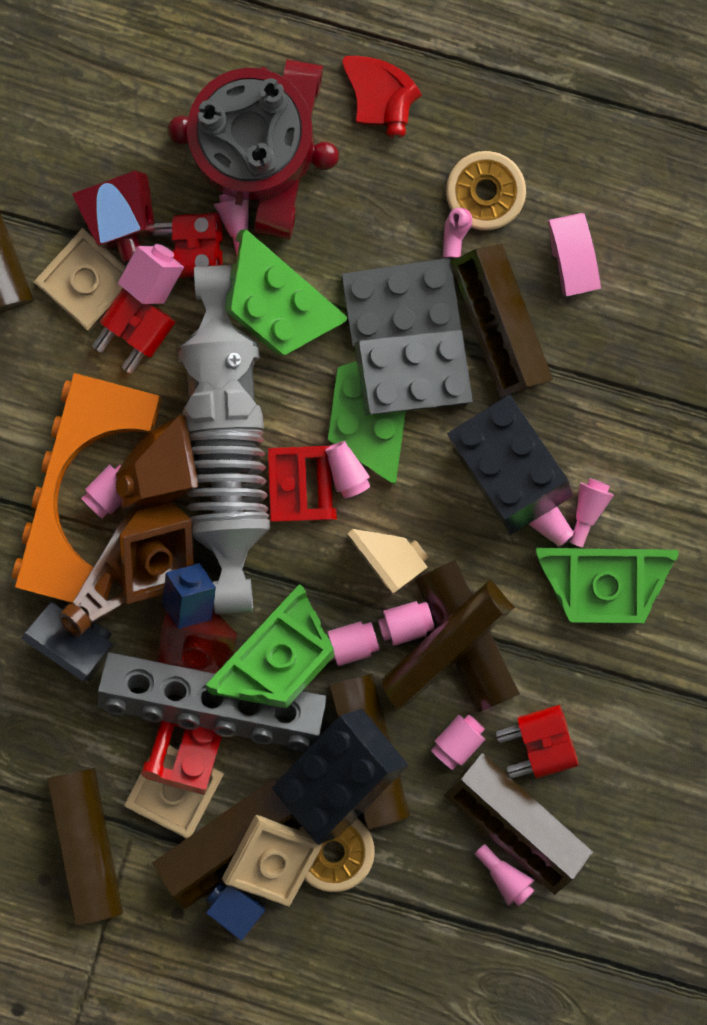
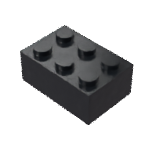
M508 395L447 433L454 452L509 535L573 497L569 480L511 395Z
M363 709L340 715L271 789L315 843L320 845L339 837L409 765Z

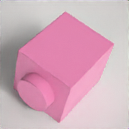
M162 245L137 246L118 284L142 304H164L184 266L173 258L174 253Z

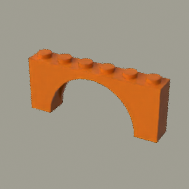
M76 373L73 374L72 381L66 380L62 390L61 401L65 402L62 417L56 416L53 423L51 437L56 438L53 451H47L44 456L41 472L46 473L43 487H36L31 505L32 508L36 509L33 523H26L22 536V543L27 544L23 559H16L12 572V579L17 580L16 588L71 603L89 576L93 566L78 555L63 532L58 514V495L63 476L77 455L97 440L124 432L147 434L152 432L155 428L162 403V398L159 395ZM105 573L95 585V590L106 601L108 600L113 582V577L108 573Z

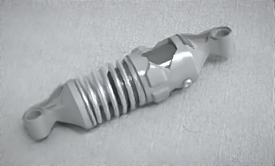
M232 265L194 267L196 300L203 301L206 313L200 328L177 349L178 364L186 368L188 403L184 408L185 410L182 411V415L186 416L192 453L195 455V469L202 474L197 475L198 483H212V488L194 489L187 493V495L190 497L212 496L213 502L190 503L187 508L191 511L213 510V514L193 516L190 519L192 521V537L216 555L222 568L219 581L213 582L216 587L214 599L216 615L253 612L251 579H246L243 566L249 549L270 530V520L267 519L269 515L266 513L269 509L265 505L257 503L263 501L268 496L264 491L257 490L267 481L261 476H256L262 473L266 467L260 462H255L265 455L261 449L256 448L265 440L261 437L264 433L262 431L264 429L263 414L260 406L255 403L253 366L255 361L260 359L259 344L235 327L225 311L227 293L231 288L230 273Z

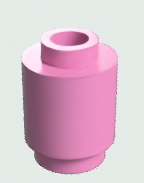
M109 464L85 489L87 493L81 498L101 519L108 513L112 515L121 506L120 496L116 491V473L121 465L114 469Z
M417 601L383 610L384 618L378 620L383 640H391L393 646L426 637L427 632L435 630L427 602L418 604Z
M360 621L327 631L335 654L330 661L336 660L338 666L372 657V652L379 651L371 622L362 624Z
M470 714L465 719L457 715L436 738L435 742L437 744L431 751L453 770L458 764L462 766L486 740L481 735L485 728Z

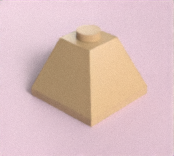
M356 529L347 533V538L391 595L428 568L423 561L429 557L416 540L410 544L404 537Z

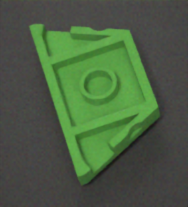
M247 229L239 230L236 236V241L239 242L237 260L231 267V288L227 293L225 311L278 356L286 355L346 322L348 317L254 235Z
M357 361L337 368L328 441L332 444L346 441L347 446L362 465L383 477L387 482L396 484L406 411L365 416Z
M535 549V555L569 623H644L679 550Z
M299 584L206 684L207 691L210 694L287 708L335 656L334 648L327 634L324 633L316 611L313 610L303 586Z

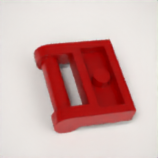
M330 446L268 448L271 522L337 520V508H333L332 472L328 455L325 451ZM314 458L317 462L318 509H307L305 459Z
M161 721L149 761L144 762L141 775L154 782L205 795L222 736L217 735L212 729L198 727L195 730L185 729L173 770L165 768L163 763L174 727L180 726L175 723Z

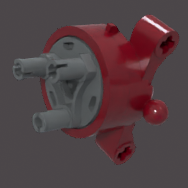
M287 59L283 77L269 71L265 67L240 68L228 71L214 78L200 91L192 104L188 117L176 116L168 124L167 133L169 138L177 144H189L195 164L208 184L218 191L236 198L235 205L242 206L244 200H259L254 228L255 234L291 240L296 218L295 207L300 179L305 176L311 163L320 170L332 169L338 163L339 151L334 144L320 142L314 145L312 115L316 98H318L321 88L323 65Z

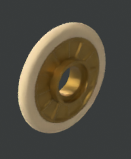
M481 151L464 157L454 166L447 180L446 197L451 211L455 208H465L471 213L473 221L471 228L495 230L509 224L520 213L526 197V185L520 169L512 160L496 152ZM488 181L494 184L497 192L495 197L491 200H481L475 190L479 183Z
M357 818L339 837L323 843L304 879L306 882L322 891L342 892L355 887L368 875L374 861L375 849L372 836L363 822ZM303 827L300 828L299 831L307 833ZM330 841H337L344 847L345 854L337 862L327 860L323 854L324 846Z

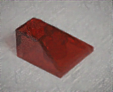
M214 609L212 620L181 629L176 627L166 611L162 625L158 662L216 674L234 655L237 633L219 614H215Z

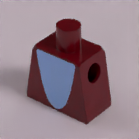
M135 170L72 193L96 244L106 249L118 246L123 264L129 263L137 246H140V238L155 233L149 179L145 173Z

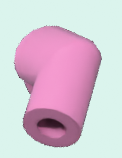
M465 208L453 209L445 221L442 256L444 259L450 258L454 260L461 256L462 240L473 223L471 213Z

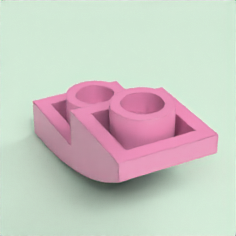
M578 213L548 220L552 255L558 261L562 294L571 296L601 289L595 251L585 214Z

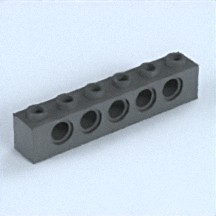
M109 652L107 654L98 689L97 708L104 709L112 715L130 714L140 716L148 722L157 723L165 721L175 723L187 730H195L198 727L212 729L217 735L222 737L240 736L250 738L258 744L275 743L285 745L297 752L307 751L319 738L327 696L302 691L287 708L210 694L206 687V684L215 675L214 673ZM133 688H143L146 692L135 694L130 690ZM170 695H178L183 699L180 701H171L167 697ZM207 702H214L218 704L219 707L210 709L205 707L203 704ZM249 709L255 712L256 714L253 716H245L241 714L239 711ZM284 716L291 719L292 722L281 723L276 718Z

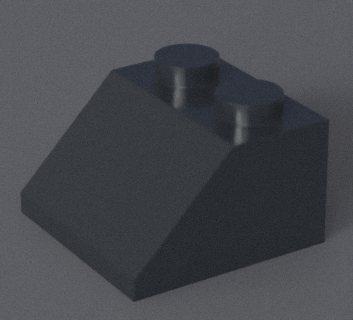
M63 601L59 606L57 603L51 602L21 639L82 681H91L107 658L108 652L110 653L116 645L109 640L112 633L94 622L81 636H74L63 627L59 620V614L69 603Z

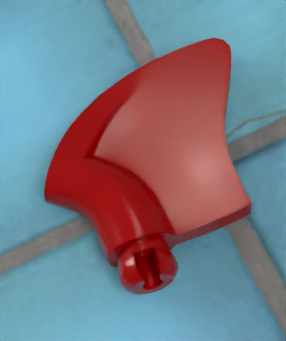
M364 56L344 57L342 60L343 67L357 98L356 123L387 126L386 134L390 138H394V136L404 137L406 134L405 126L408 125L410 106L422 97L417 85L400 68L383 60Z

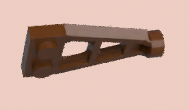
M135 509L119 524L74 601L59 614V620L63 627L74 636H81L92 623L126 605L123 591L111 600L106 601L95 590V585L108 572L123 587L122 568L118 565L121 555L120 534L137 511L142 509ZM193 548L194 556L197 553V551ZM81 608H84L88 615Z

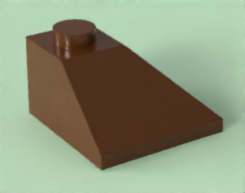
M185 415L177 416L140 438L116 473V491L120 496L122 509H146L169 503L199 487Z
M173 502L138 510L120 534L123 595L126 604L163 594L166 572L194 565L192 521Z

